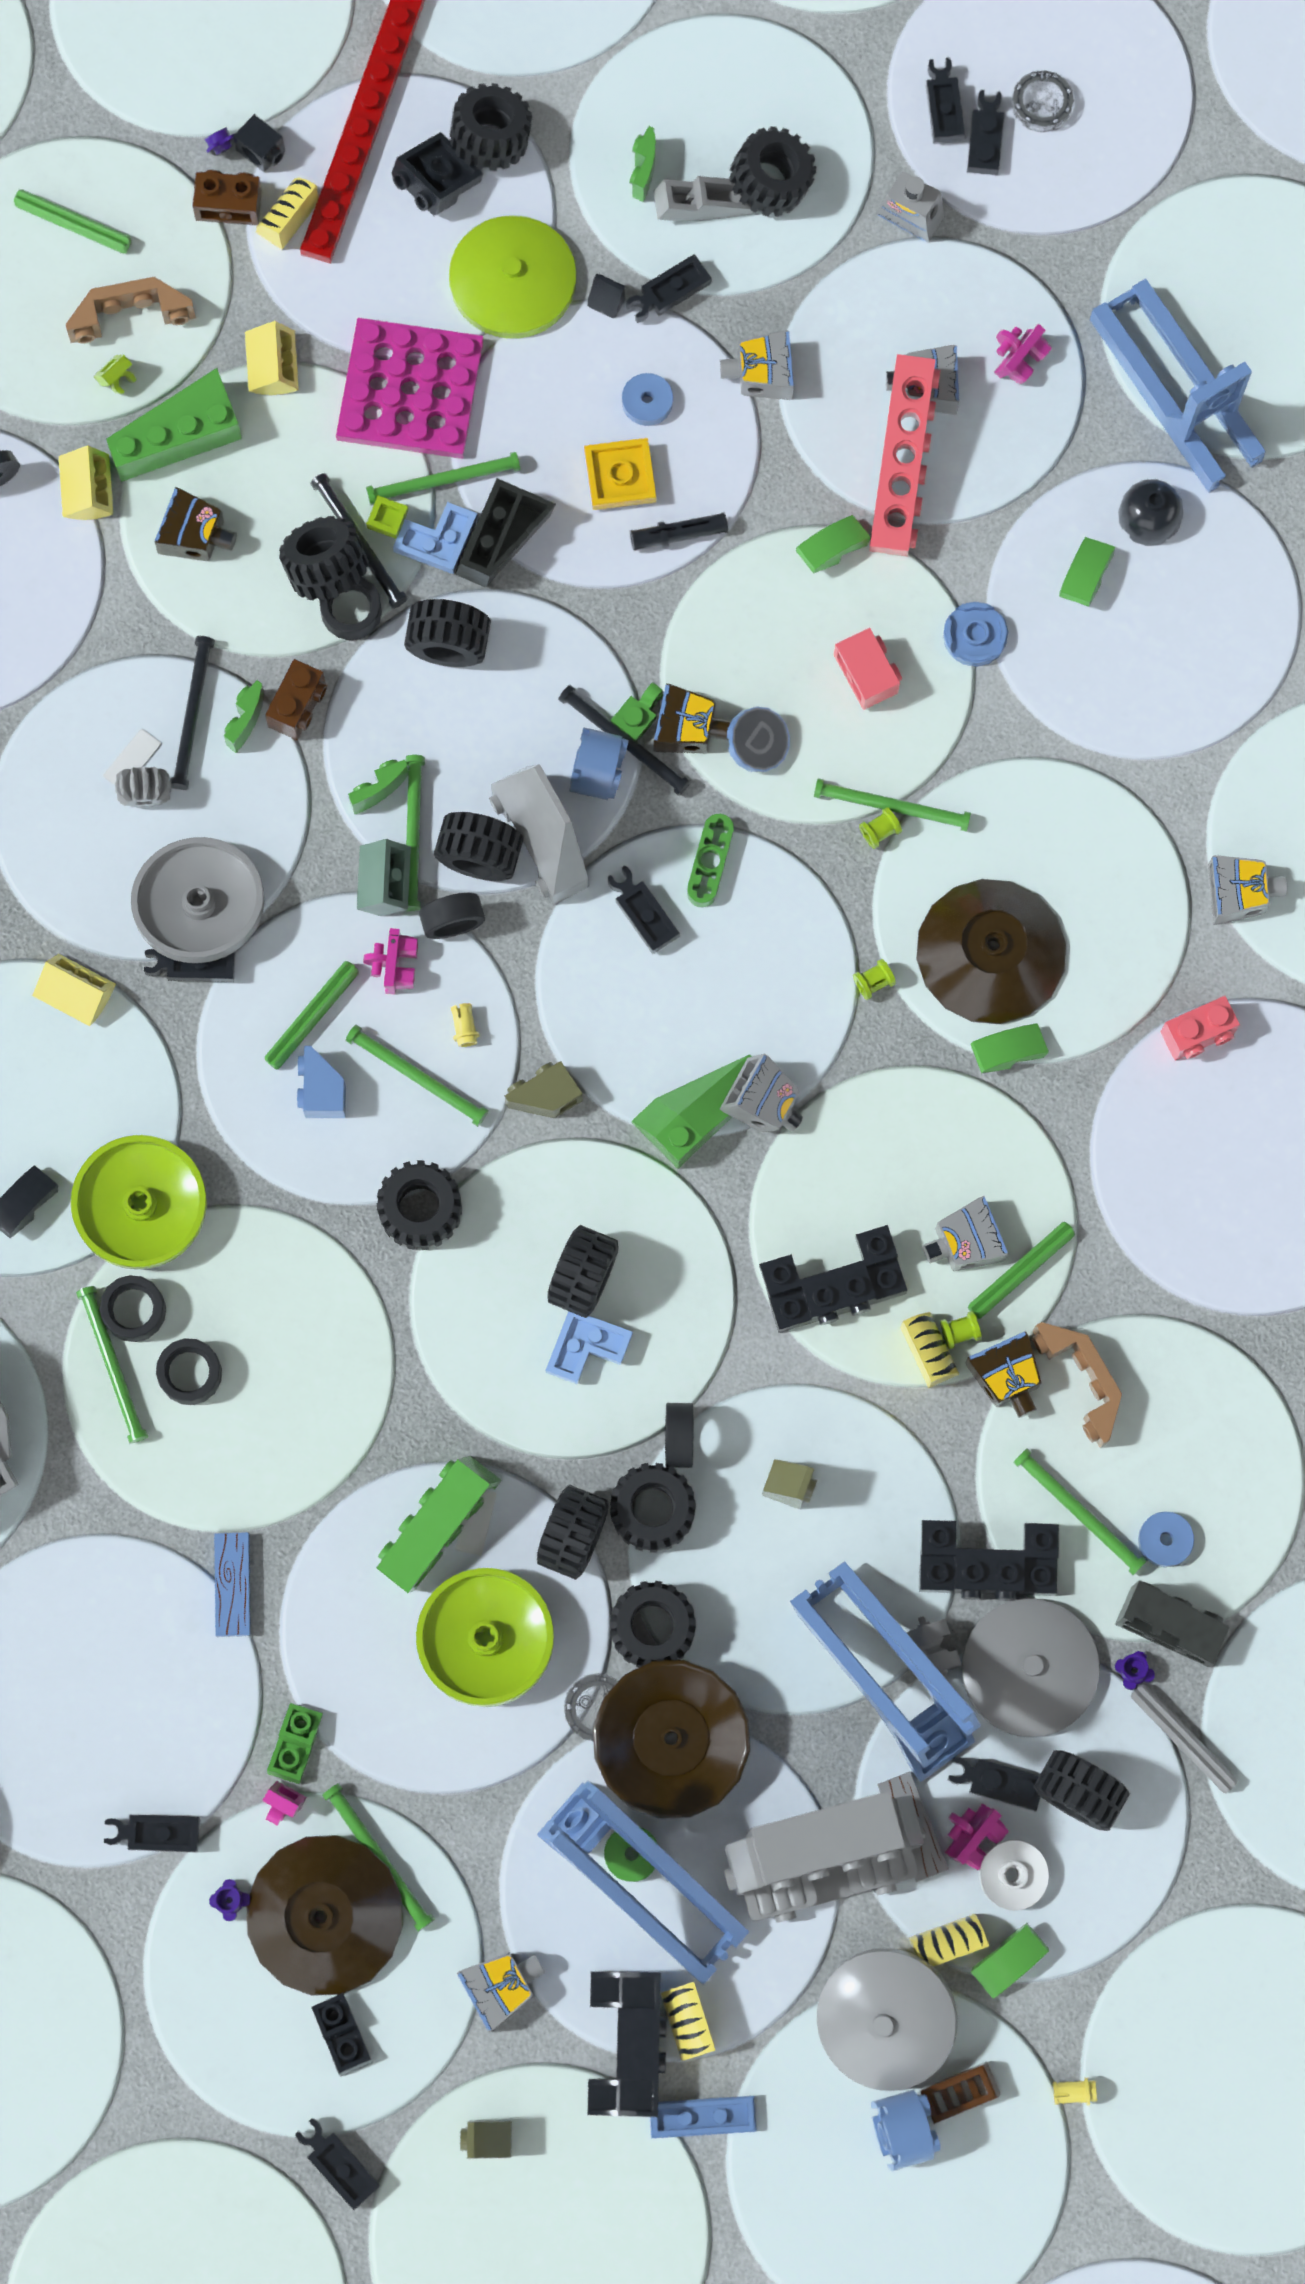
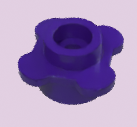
M227 127L208 136L204 139L208 145L206 152L210 153L214 150L216 155L230 149L233 147L231 141L234 139V134L231 135Z
M1141 1651L1129 1654L1124 1659H1118L1115 1663V1670L1121 1674L1124 1680L1123 1686L1127 1690H1134L1138 1684L1152 1682L1155 1678L1154 1670L1148 1667L1146 1654ZM1133 1668H1137L1138 1672L1132 1673L1131 1670Z
M227 1879L223 1882L222 1887L218 1888L215 1894L210 1896L209 1904L212 1908H216L223 1914L225 1921L231 1922L237 1918V1913L242 1907H247L250 1904V1896L248 1893H242L237 1888L235 1880ZM228 1897H232L233 1899L232 1903L230 1904L227 1903Z

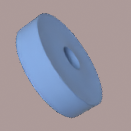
M642 373L632 377L624 386L622 391V408L632 422L642 426H652L661 423L670 414L673 406V393L668 382L661 376L652 373ZM650 396L653 401L645 403L642 401V398Z
M1159 1512L1149 1517L1141 1526L1138 1534V1545L1142 1555L1151 1564L1159 1567H1173L1183 1562L1191 1553L1194 1545V1534L1190 1524L1182 1516L1173 1512ZM1161 1534L1170 1535L1172 1539L1170 1545H1163L1161 1543Z

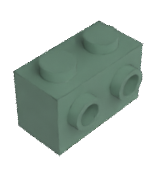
M389 839L360 846L357 910L378 916L408 910L411 846Z

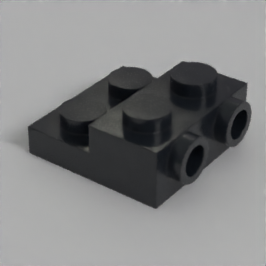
M439 132L398 156L391 175L393 176L395 186L400 190L406 189L414 197L415 204L421 211L428 210L433 216H436L456 204L460 194L480 183L484 173L480 169H476L475 164H466L464 157L459 158L455 154L456 148H452L450 140L442 132Z

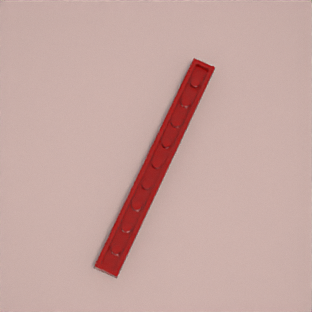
M425 0L389 1L300 248V254L329 264L332 262Z

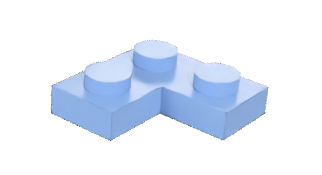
M447 502L435 530L405 519L393 546V551L454 574L478 515L476 512Z
M568 1311L547 1365L546 1373L578 1384L589 1354L621 1365L633 1332L592 1316L584 1318Z

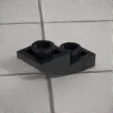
M35 1165L25 1172L0 1198V1231L10 1239L34 1220V1212L58 1193V1184Z
M344 1993L311 2007L340 2077L373 2063Z

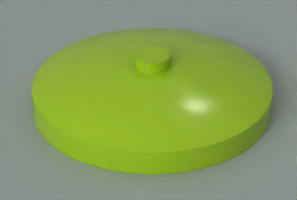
M518 215L495 217L471 229L455 248L449 267L451 295L461 315L480 331L495 337L508 339L530 337L553 326L569 308L576 289L575 261L565 240L547 224L530 217Z
M125 1136L101 1146L81 1166L74 1180L71 1192L72 1218L84 1243L102 1260L126 1269H150L176 1259L197 1238L206 1216V1189L195 1163L182 1149L173 1143L154 1136Z
M477 1568L458 1573L439 1585L429 1596L421 1610L416 1629V1646L419 1660L432 1683L441 1692L455 1701L478 1707H492L509 1703L532 1689L549 1665L554 1646V1629L550 1612L536 1589L513 1573L495 1568Z

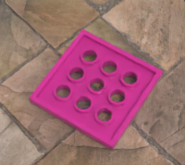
M357 317L336 432L337 441L463 459L484 342L483 336ZM380 348H388L393 352L392 356L387 360H379L376 358L375 353ZM414 352L421 353L424 356L423 362L418 365H412L406 359L409 354ZM444 357H451L456 361V364L453 368L445 370L439 367L438 362ZM376 377H382L388 382L386 387L381 390H375L369 384ZM407 382H414L419 386L418 391L411 395L405 394L401 388ZM444 386L451 393L445 399H438L434 397L433 391L437 387ZM370 407H378L382 410L381 416L374 420L368 419L364 413ZM407 411L412 413L414 418L408 424H401L396 420V416L400 412ZM433 416H440L446 421L444 426L439 429H433L427 423Z

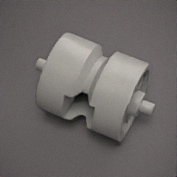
M922 1616L918 1618L920 1625L906 1633L947 1680L946 1675L949 1674L948 1671L958 1668L962 1664L956 1648L948 1645L952 1637L946 1619L930 1623V1621L926 1622L925 1617Z

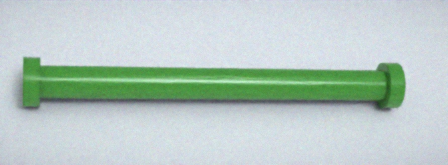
M515 451L511 452L508 457L377 488H373L372 485L367 486L366 491L370 506H372L377 496L391 498L510 469L516 472L520 471V464L517 452Z
M407 755L406 763L409 769L406 845L411 846L408 910L405 911H419L421 909V902L418 901L422 766L425 765V757L422 755Z
M820 778L817 779L813 796L819 799L820 796H825L878 809L888 807L892 812L961 827V831L967 832L971 812L965 811L964 814L827 784L824 783V779Z
M357 1024L349 1031L345 1039L346 1042L351 1045L353 1043L359 1045L471 1118L473 1120L472 1124L479 1127L487 1116L488 1109L485 1107L478 1108L361 1032L362 1028Z
M95 1286L85 1287L77 1291L76 1294L78 1300L83 1301L128 1428V1442L131 1444L142 1441L148 1437L146 1430H142L106 1325L102 1320L100 1308L95 1297L98 1292Z
M1026 1448L1013 1463L1017 1467L1021 1465L1118 1556L1130 1568L1128 1572L1134 1575L1147 1560L1142 1556L1138 1558L1030 1456L1032 1452Z
M337 1783L322 1794L323 1798L326 1801H331L359 1843L367 1846L389 1867L402 1895V1904L416 1922L414 1926L418 1932L435 1920L432 1914L427 1915L341 1793L343 1788Z

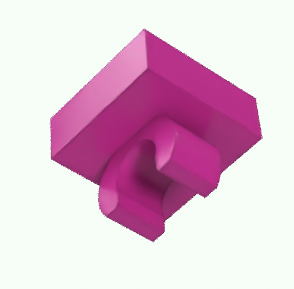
M276 1781L268 1789L262 1800L272 1806L266 1816V1820L278 1826L280 1821H283L285 1815L293 1818L302 1808L307 1797Z

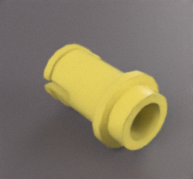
M470 1003L459 1004L460 1008L457 1005L452 1006L450 1009L456 1032L453 1040L458 1043V1047L476 1045L478 1043L477 1038L480 1035L475 1030L472 1005Z
M1084 2077V2081L1053 2082L1055 2105L1086 2103L1088 2106L1090 2102H1097L1095 2080H1088V2077Z

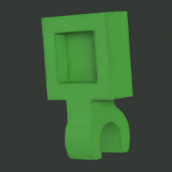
M652 682L639 701L630 696L611 721L638 742L657 719L656 714L651 710L663 697V690Z

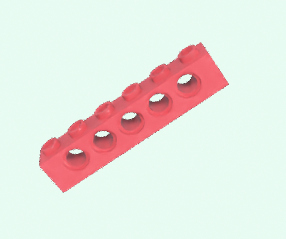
M897 354L871 533L870 552L907 557L909 548L915 549L918 529H913L912 524L914 516L920 517L923 497H917L918 484L924 485L927 465H921L922 453H929L931 433H925L927 420L933 421L936 401H930L931 389H938L940 369H934L936 359ZM916 385L922 389L923 396L919 399H911L907 396L905 390L909 386ZM906 417H912L917 420L919 427L914 431H907L902 427L901 421ZM901 449H908L914 454V460L910 463H902L898 460L896 454ZM896 481H904L909 485L910 491L905 495H897L893 491L892 485ZM897 512L904 516L906 522L901 527H893L889 524L887 517Z

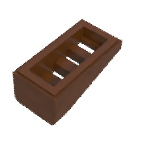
M986 2061L920 2090V2093L927 2097L931 2110L930 2117L933 2124L998 2098L1000 2090ZM980 2075L987 2091L986 2093L981 2094L974 2076ZM964 2080L967 2081L973 2098L968 2100L961 2084ZM953 2086L960 2102L959 2105H954L948 2087ZM938 2091H940L947 2110L943 2112L934 2095Z

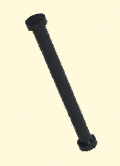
M322 473L316 476L310 482V485L314 490L320 492L336 518H345L346 521H350L354 525L369 561L368 567L389 597L388 603L391 608L395 609L403 605L408 600L405 592H400L330 486L328 475Z
M196 636L194 643L197 646L174 777L170 778L171 787L179 790H187L189 788L187 775L209 652L210 649L214 648L215 640L208 636Z
M568 685L562 691L558 698L561 703L565 704L567 702L603 732L620 735L622 739L628 740L627 751L675 788L674 792L678 796L687 789L691 783L689 778L679 776L576 694V689L572 685Z

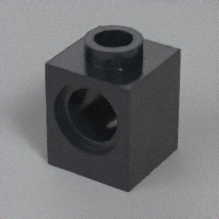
M253 114L233 135L236 150L264 173L271 165L276 166L284 156L283 136L256 114Z

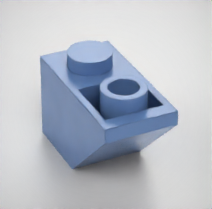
M304 1046V1056H298V1076H304L303 1088H298L297 1107L303 1108L305 1118H345L346 1084L344 1078L312 1046Z

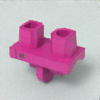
M1037 324L1033 330L1027 329L1020 339L1018 337L1022 334V330L1019 327L1015 326L1011 332L1004 329L1000 330L996 335V339L1000 344L996 352L1002 357L1007 351L1009 353L994 373L1000 379L1008 376L1018 384L1026 382L1034 369L1023 358L1028 353L1034 360L1039 362L1052 349L1042 336L1045 329L1040 324Z
M390 928L387 955L383 954L384 944L375 943L374 953L364 954L363 963L372 966L371 976L381 977L382 967H386L384 977L385 994L395 995L396 989L414 988L415 968L398 967L399 957L417 959L418 938L401 935L400 929Z
M983 1803L976 1812L968 1808L961 1817L952 1812L948 1819L954 1824V1827L947 1835L954 1841L944 1853L963 1865L967 1864L979 1870L986 1855L978 1847L983 1839L987 1837L991 1842L998 1844L1008 1833V1829L1000 1820L1002 1815L994 1808L991 1809Z

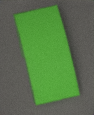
M648 126L644 135L639 134L632 148V152L635 153L636 167L633 170L629 183L632 184V197L641 202H644L648 194L655 168L656 137L655 129L651 126Z
M850 515L815 533L798 545L795 551L814 574L839 564L842 555L868 546L871 537L857 519Z
M1085 537L1067 572L1059 592V597L1089 607L1101 586L1102 576L1114 556L1115 546Z
M258 680L252 686L247 685L239 692L235 704L240 718L234 717L224 729L225 734L223 736L226 746L235 753L238 752L250 736L261 713L265 693L262 683Z
M394 759L382 763L379 769L374 770L377 783L371 784L367 782L360 784L353 789V792L348 793L354 815L375 806L392 794L408 777V766L405 759L399 762Z
M1038 1023L994 1033L975 1040L970 1044L981 1073L1010 1069L1017 1062L1041 1059L1049 1053Z
M292 1703L289 1704L279 1732V1739L267 1769L268 1775L300 1785L323 1713Z
M1026 1923L1003 1940L999 1948L972 1967L971 1973L994 1999L1049 1952V1948L1030 1925Z

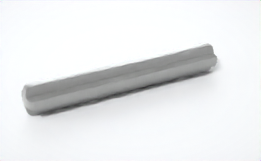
M1145 1684L1140 1685L1132 1692L1131 1698L1223 1793H1228L1236 1786L1238 1781L1231 1772Z

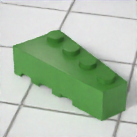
M215 368L106 438L122 482L241 440L242 436L218 369Z
M472 1456L457 1459L456 1462L451 1459L439 1474L442 1478L441 1482L435 1489L430 1487L423 1494L418 1502L422 1505L415 1516L412 1514L407 1516L398 1529L402 1534L395 1543L389 1541L378 1555L381 1562L376 1569L407 1593L416 1590L443 1556L441 1551L443 1547H449L459 1536L464 1527L461 1524L464 1519L469 1520L484 1504L482 1496L486 1490L490 1488L495 1490L502 1481Z

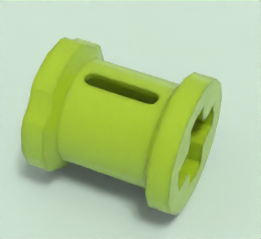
M888 807L884 808L882 814L874 820L859 824V829L864 839L873 849L878 848L879 842L894 833L896 835L902 833L897 817Z
M884 959L878 960L876 966L861 974L859 972L853 974L854 982L866 1000L872 998L874 992L889 985L892 987L896 985L895 977Z
M973 1311L968 1312L967 1316L948 1322L944 1319L940 1321L942 1334L949 1350L953 1349L955 1344L971 1339L981 1340L980 1327Z

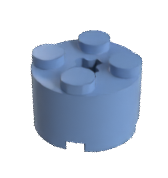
M583 727L580 737L581 744L577 749L569 792L608 800V798L614 799L622 771L616 770V768H621L628 740L622 739L620 735Z
M910 2090L871 2102V2109L878 2108V2115L873 2116L872 2120L883 2156L890 2155L893 2163L887 2164L890 2171H896L934 2159V2153L940 2151L941 2146L936 2131H930L927 2117L931 2116V2110L925 2095L919 2096L914 2090Z

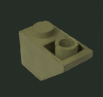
M562 1061L555 1065L552 1062L543 1065L535 1072L537 1076L527 1082L523 1079L517 1081L507 1089L508 1094L504 1095L505 1104L509 1109L554 1119L583 1101L582 1092Z
M774 1459L762 1496L800 1509L803 1501L810 1503L818 1479L812 1478L814 1468Z
M468 2121L467 2128L460 2130V2151H467V2159L511 2158L512 2121Z

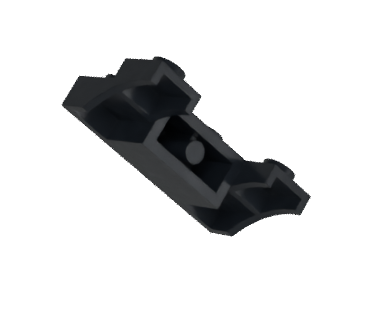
M888 1225L855 1235L862 1261L799 1279L792 1254L759 1264L778 1333L819 1321L820 1325L830 1324L839 1320L838 1315L851 1311L852 1316L870 1311V1305L907 1294L908 1290L898 1263V1254Z
M922 1520L919 1592L961 1593V1599L967 1600L981 1599L982 1594H995V1600L1001 1601L1016 1600V1595L1056 1596L1059 1524L1024 1523L1023 1550L956 1548V1521Z
M591 1971L590 2007L618 2008L616 2080L588 2079L587 2115L658 2117L659 2073L666 2074V2052H659L660 2037L666 2038L667 2016H660L661 1973Z

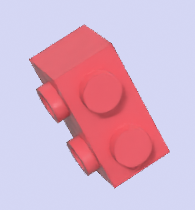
M871 628L836 643L834 648V657L863 710L898 694L900 681H902L901 674L895 663L890 664L885 656L887 650L882 638L879 635L874 636Z
M1222 996L1165 1022L1160 1032L1176 1061L1185 1056L1187 1059L1198 1056L1205 1051V1047L1216 1043L1219 1046L1229 1042L1235 1037L1234 1034L1240 1023L1226 996Z

